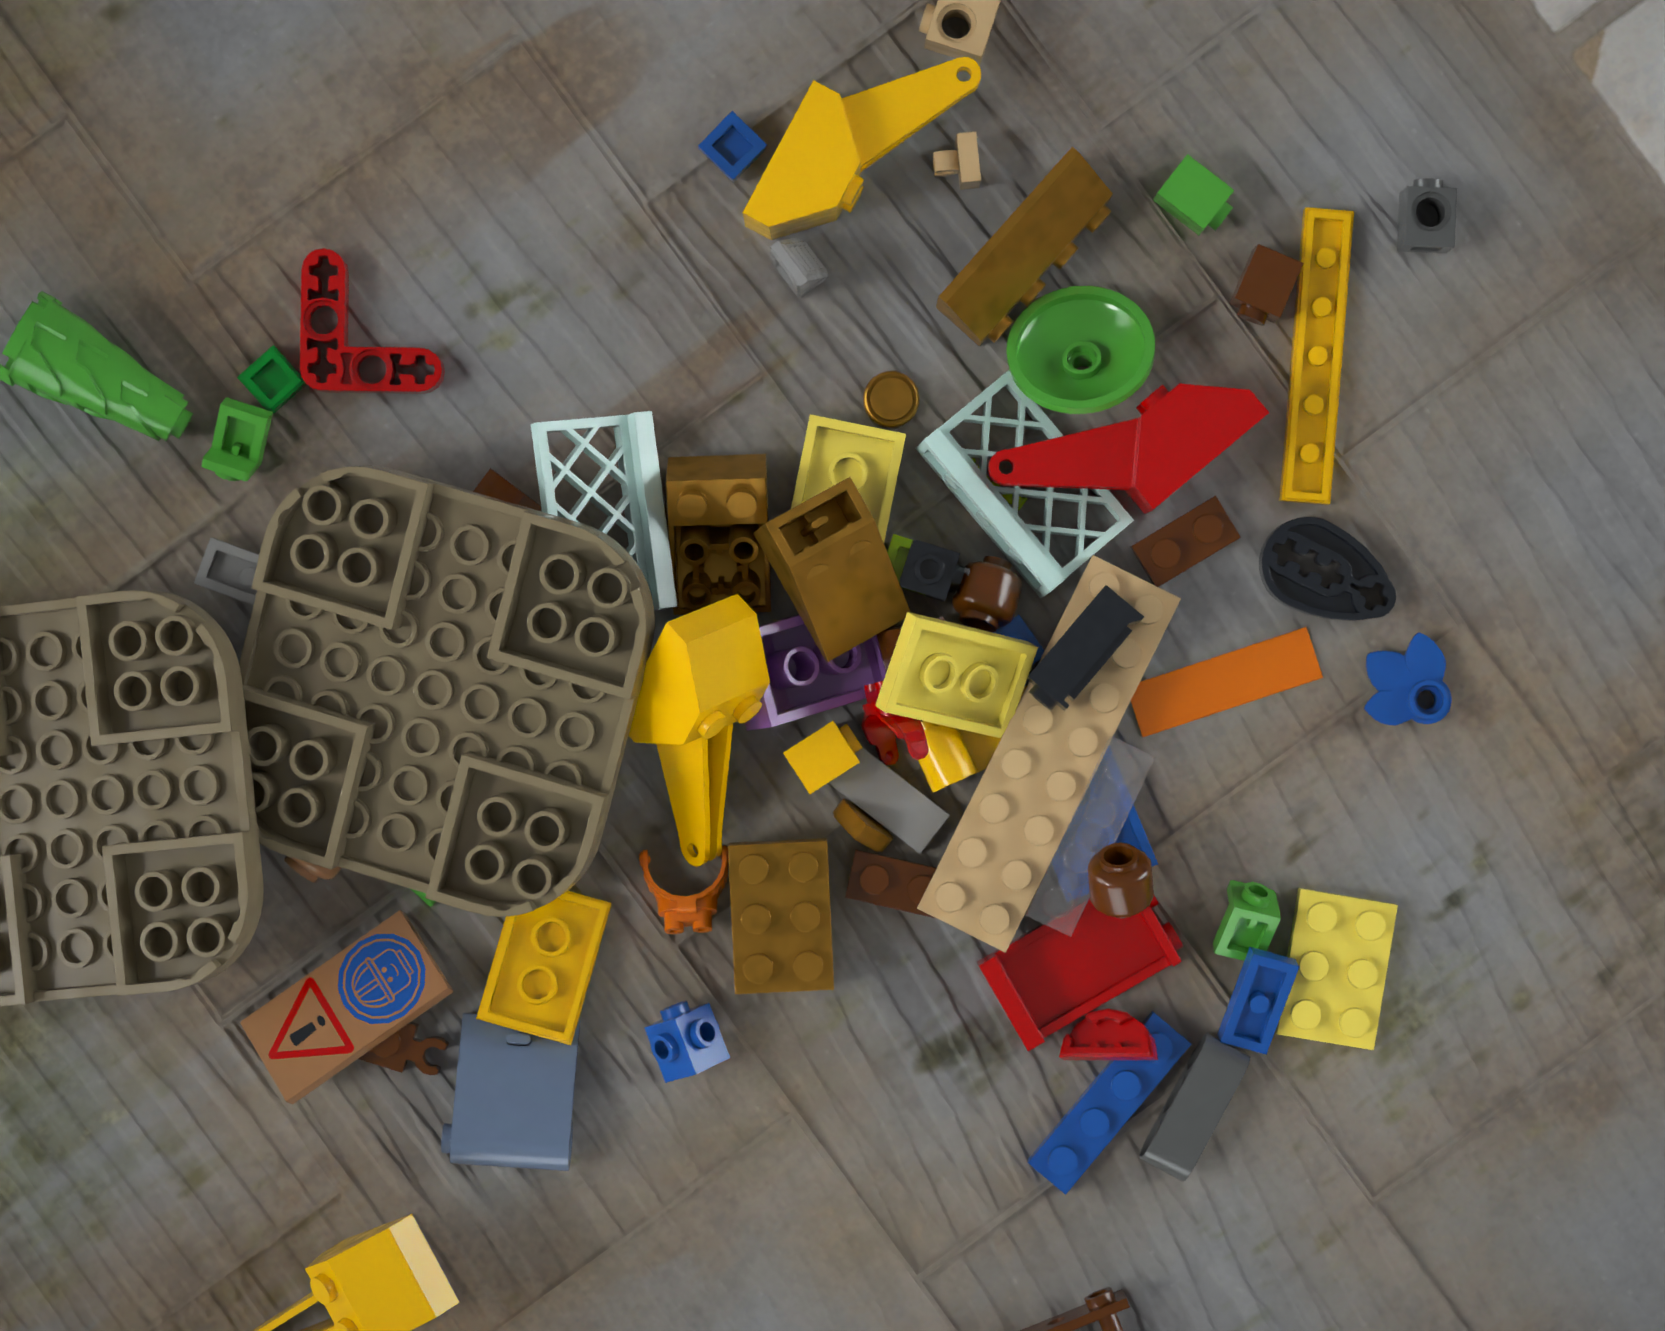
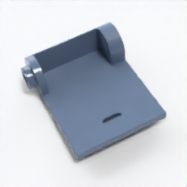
M463 1013L452 1124L444 1123L441 1152L450 1153L451 1164L569 1171L572 1154V1114L580 1021L578 1022L571 1046L476 1019L477 1014ZM508 1043H510V1044H522V1045L530 1044V1045H529V1046H515V1045H509Z

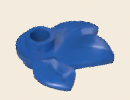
M1419 632L1411 639L1405 655L1391 651H1376L1367 654V676L1378 692L1367 701L1364 710L1373 719L1382 724L1396 726L1410 719L1420 724H1433L1442 720L1447 715L1451 707L1452 697L1448 686L1442 681L1446 669V660L1436 643L1428 636ZM1424 690L1431 692L1434 697V703L1429 709L1421 708L1417 701L1418 695Z

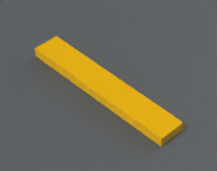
M1309 207L1303 209L1299 261L1304 264L1297 278L1279 501L1329 505L1331 502L1354 211Z

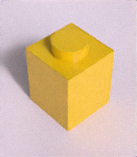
M833 720L784 751L783 754L808 793L812 794L860 763L855 753L863 749L848 724L838 728Z

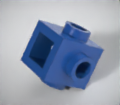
M687 1000L676 1003L659 1011L662 1020L644 1027L651 1044L652 1053L658 1062L665 1083L696 1075L730 1058L710 1003L693 1008L689 1007Z

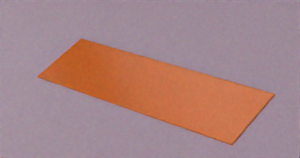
M1307 627L1141 681L1131 699V704L1142 737H1146L1321 679L1323 675Z

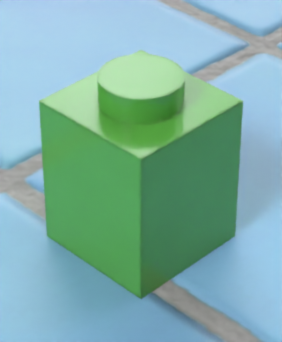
M1187 154L1158 191L1153 201L1199 236L1207 225L1216 231L1233 209L1226 200L1233 193L1234 189Z

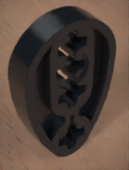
M1300 517L1287 521L1270 533L1261 548L1259 573L1263 585L1276 601L1286 607L1324 619L1356 621L1383 617L1395 605L1396 590L1382 565L1352 535L1327 520L1317 517ZM1287 540H1290L1294 543L1291 551L1295 554L1304 556L1309 550L1313 551L1316 554L1314 562L1322 567L1328 566L1331 561L1337 564L1335 573L1341 576L1339 584L1329 583L1324 588L1320 585L1322 576L1316 572H1308L1305 577H1302L1298 574L1300 565L1294 561H1286L1283 566H1280L1276 563L1278 554L1272 551L1273 545H1282ZM1375 583L1381 586L1379 595L1385 598L1384 604L1373 605L1368 610L1364 607L1366 598L1360 595L1359 591L1351 588L1350 584L1357 588L1366 589L1372 588Z

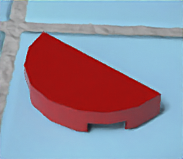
M1103 1009L1085 1015V1019L1076 1024L1070 1034L1065 1035L1059 1058L1063 1060H1158L1156 1042L1144 1024L1127 1012Z

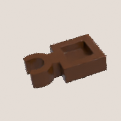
M410 1022L358 1059L401 1073L405 1071L407 1061L410 1060L415 1063L422 1073L438 1075L441 1066L429 1063L425 1053L430 1047L446 1050L449 1042L439 1036H430L424 1040L415 1038L419 1024Z

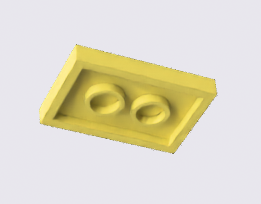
M810 414L791 509L850 477L873 516L884 543L906 434Z
M907 612L875 706L886 713L1002 738L1010 720L1015 715L1038 647L1025 640Z
M1298 888L1287 957L1296 959L1300 967L1277 1025L1276 1034L1374 1050L1398 905Z

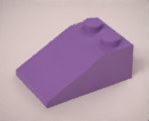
M799 614L759 625L770 683L760 700L762 703L761 709L752 719L745 722L746 730L774 727L865 699L864 685L884 681L886 675L877 635L833 660L826 662Z

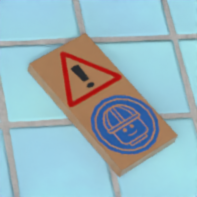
M399 910L246 1017L240 1024L285 1101L293 1105L454 991L406 913Z

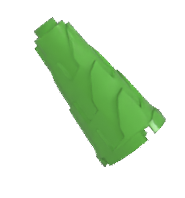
M43 291L37 294L38 304L34 301L31 302L2 352L3 355L9 357V360L5 366L0 364V380L11 386L16 384L43 398L73 406L95 417L115 421L157 441L160 439L167 441L171 435L180 439L194 414L186 410L189 401L183 399L184 394L141 367L130 354L107 340L87 321L61 306L62 302Z

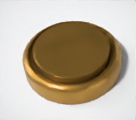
M886 371L873 377L867 384L863 397L864 408L870 419L876 424L887 428H896L908 423L915 416L920 401L919 392L913 380L897 371Z

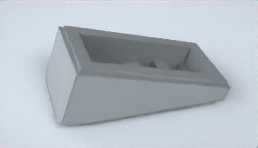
M803 239L778 240L770 246L771 262L797 297H804L828 278L827 269Z

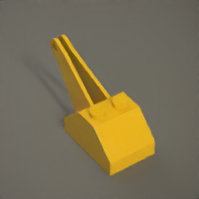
M959 57L841 98L839 93L813 80L742 212L745 227L773 240L836 221L843 209L851 213L864 189V186H862L864 179L860 177V173L959 101L975 92L981 80V69L978 63L969 57ZM965 71L970 75V79L965 82L960 81L957 78V74Z
M738 593L666 623L646 662L643 683L629 732V737L635 743L657 745L677 826L681 851L686 861L696 867L718 858L722 852V828L733 723L738 721L740 724H743L759 712L762 707L760 700L770 683L757 614Z
M409 1214L344 1239L320 1254L305 1268L311 1279L310 1287L312 1292L252 1331H271L318 1301L325 1305L331 1318L299 1331H412L440 1316L460 1302L413 1214Z

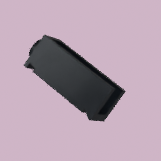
M1105 585L1027 677V680L1034 685L1029 693L1050 711L1056 705L1065 711L1069 707V704L1064 701L1065 698L1068 697L1073 701L1132 632L1127 626L1139 623L1144 616Z

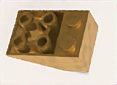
M766 454L668 457L666 490L669 542L677 607H673L674 615L691 613L737 593L754 612H771L770 562L754 535L755 531L769 522Z
M850 477L770 520L754 532L757 541L826 662L833 660L905 619L907 612H910L876 522Z

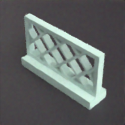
M1008 370L942 426L926 437L915 449L1036 594L1042 598L1054 590L1071 573L1134 520L1109 490L1091 489L1097 496L1095 497L1087 496L1088 489H1080L1079 495L1056 493L1054 488L1046 487V491L1020 489V486H1012V488L993 486L986 477L987 459H991L996 453L988 451L990 425L1015 427V447L1023 446L1024 429L1042 430L1048 439L1063 436L1038 404L1029 399L1018 388ZM1003 387H1006L1018 401L1017 420L991 417L992 397ZM984 404L983 416L971 415ZM1025 411L1033 421H1025ZM961 422L982 424L980 450L962 448L949 432ZM970 457L980 458V469ZM1001 494H1013L1012 504L1009 505ZM1019 496L1045 499L1043 526L1025 524L1018 516ZM1053 500L1079 503L1077 529L1051 526ZM1087 504L1104 505L1117 522L1105 532L1085 530ZM1033 532L1042 533V543ZM1050 534L1076 537L1075 557L1063 568L1049 553ZM1084 538L1096 539L1084 549Z
M652 411L531 424L542 512L579 522L576 520V517L587 502L591 501L608 516L599 528L600 531L607 534L613 524L616 523L627 532L629 546L626 551L636 561L648 583L654 611L677 607ZM613 427L616 449L607 459L589 442L599 428ZM587 429L582 437L575 431ZM561 432L576 445L563 464L549 453L547 433ZM582 451L601 467L589 486L569 470ZM617 461H618L619 469L615 466V464H616ZM552 469L556 471L554 476H552ZM608 474L621 484L622 498L615 508L595 492ZM562 478L582 494L569 513L556 503L554 489ZM623 510L625 512V518L621 515Z

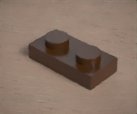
M1214 496L1130 546L1151 583L1159 587L1241 537L1218 498Z
M856 849L845 898L935 918L917 909L937 867Z

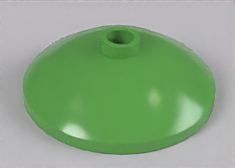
M1072 286L1050 292L1035 300L1022 311L1014 322L1008 336L1007 361L1014 382L1035 403L1061 413H1094L1120 404L1143 385L1153 367L1155 337L1146 314L1126 296L1102 287ZM1081 366L1089 367L1085 370H1077V368Z

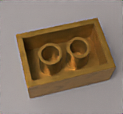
M827 838L729 843L728 858L735 994L834 990Z

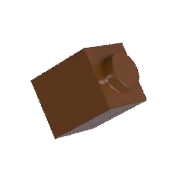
M1257 244L1251 251L1229 304L1239 308L1237 313L1239 317L1254 324L1264 326L1266 320L1273 323L1276 322L1283 313L1304 263Z

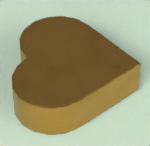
M843 798L833 811L834 818L856 841L876 852H883L894 839L882 825L846 798Z

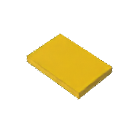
M567 891L534 911L515 916H506L476 1019L572 1046L612 903Z

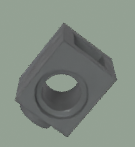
M1422 178L1413 180V186H1407L1399 193L1397 252L1447 253L1455 247L1457 188L1443 187V180ZM1427 203L1436 209L1438 213L1436 226L1427 227L1418 221L1416 217V207L1418 204Z

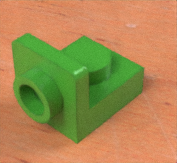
M1230 880L1227 887L1229 905L1213 940L1214 954L1245 961L1249 947L1264 951L1268 950L1281 916L1274 890L1268 889L1266 886L1256 882L1243 883Z

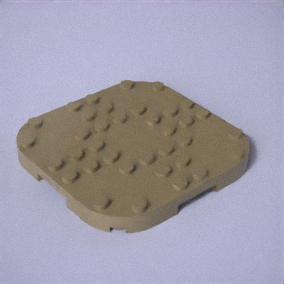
M363 465L332 469L320 473V475L309 480L301 487L295 488L276 509L263 538L251 589L257 590L239 662L244 692L259 843L275 852L328 869L336 867L345 868L426 893V899L485 916L503 917L525 914L555 900L581 879L592 864L598 851L641 691L645 665L652 649L655 631L654 605L648 583L636 561L617 541L594 527L387 467Z
M117 591L76 596L75 598L0 606V1006L95 996H124L167 992L193 986L216 977L231 966L250 943L260 920L264 894L243 683L240 665L232 643L217 621L197 604L178 595L162 591Z

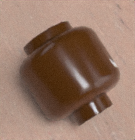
M985 556L983 561L970 562L964 566L965 571L962 581L952 600L955 611L960 614V622L968 627L988 632H995L998 627L1011 623L1023 590L1021 579L1011 571V563L999 557Z
M1121 842L1107 845L1092 856L1088 864L1090 901L1096 910L1107 916L1128 918L1139 914L1150 905L1154 897L1152 864L1145 852L1130 844Z

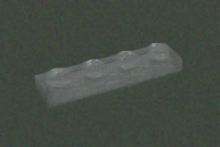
M1109 736L1050 865L1027 909L1026 916L1070 937L1072 936L1090 897L1088 864L1092 856L1105 846L1116 842L1155 759L1154 756Z

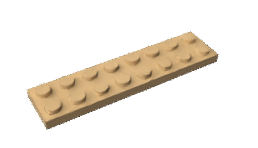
M1092 555L1039 663L1105 585L1142 614L1144 618L1137 624L1127 626L1132 632L1073 701L1068 697L1065 698L1064 701L1069 704L1065 711L1058 705L1052 711L1043 706L1029 693L1034 685L1030 682L1028 683L1017 706L1015 715L1010 720L917 909L1005 953L1181 598Z

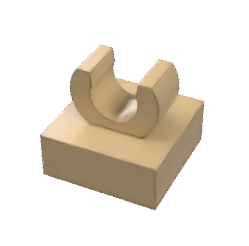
M976 131L957 133L955 138L956 150L933 152L934 177L958 174L960 190L979 188L981 173Z

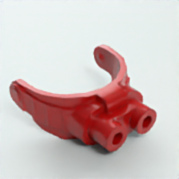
M883 681L864 685L867 704L862 705L864 717L861 727L869 744L876 747L880 761L886 766H891L898 761L899 754L895 735L899 739L905 740L908 752L912 758L916 760L925 758L929 749L921 721L886 713L875 706Z

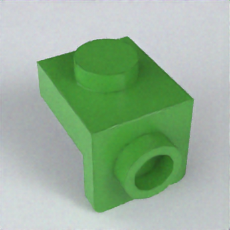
M226 397L220 404L212 446L203 456L201 466L214 471L218 477L225 480L248 481L262 464L273 412Z

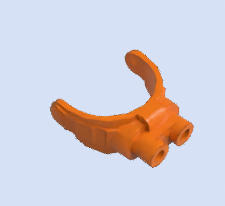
M722 845L720 855L722 865L717 879L701 893L690 896L672 895L659 888L650 875L649 863L651 858L648 850L640 852L639 862L642 871H644V881L649 891L656 898L658 915L664 918L665 933L680 934L684 932V927L693 926V931L697 933L712 931V915L717 913V899L725 887L729 876L727 845Z

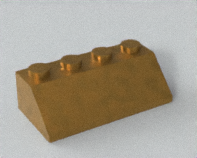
M1074 147L1070 148L938 296L936 308L978 346L987 337L995 343L1014 322L1008 316L1011 310L1020 301L1028 306L1047 285L1040 279L1052 265L1060 270L1077 252L1079 247L1073 241L1085 228L1093 233L1112 212L1106 204L1110 201L1113 193Z

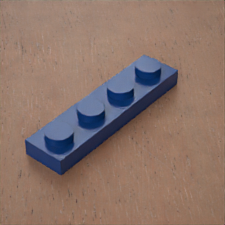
M1151 1011L1142 1024L1147 1027L1156 1042L1158 1060H1110L1027 1160L1028 1164L1065 1195L1191 1046L1187 1039L1153 1011Z

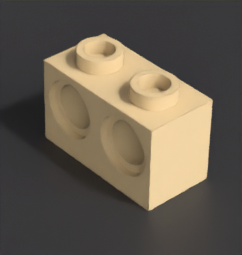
M938 0L936 6L927 3L919 27V32L927 34L924 48L953 58L969 57L980 66L1001 0ZM951 17H959L966 21L970 31L964 37L955 39L944 33L942 24Z

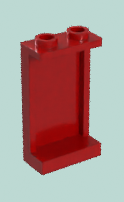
M1155 895L1146 909L1128 918H1116L1103 914L1096 910L1089 896L1011 941L1006 953L998 949L977 961L979 968L1027 1051L1044 1043L1045 1037L1170 965L1174 967L1182 962L1176 951L1184 946L1169 921L1161 925L1152 911V908L1159 905Z

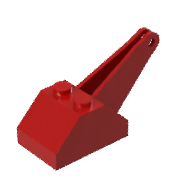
M1179 383L1169 392L1164 385H1161L1136 407L1141 414L1139 418L1000 450L990 459L988 473L995 483L1003 486L1126 490V493L1141 511L1146 514L1159 506L1269 414V411L1249 389ZM1002 461L1010 462L1012 472L1003 474L999 470V464Z

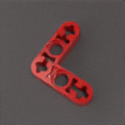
M316 249L306 256L301 269L300 372L307 385L325 393L425 394L434 391L440 386L445 374L444 364L439 356L429 349L415 347H348V265L339 254L330 249ZM323 259H328L329 264L338 269L337 275L329 276L328 292L331 294L339 292L338 301L324 297L311 300V293L313 291L322 294V281L319 277L313 275V268H320ZM322 307L334 309L338 317L337 326L328 334L316 333L311 324L312 315ZM312 340L325 344L338 341L337 350L327 347V361L336 366L337 369L336 373L328 374L327 382L321 383L318 375L311 373L312 366L319 365L321 362V349L318 347L310 349ZM401 356L399 365L402 367H415L418 364V358L424 357L426 364L434 367V375H427L425 383L418 384L415 376L399 374L401 384L393 385L396 375L393 357ZM368 357H380L386 365L384 378L375 384L365 383L359 373L361 363Z

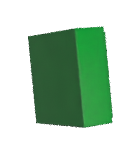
M275 345L271 346L237 377L266 410L273 412V414L307 385L300 372Z

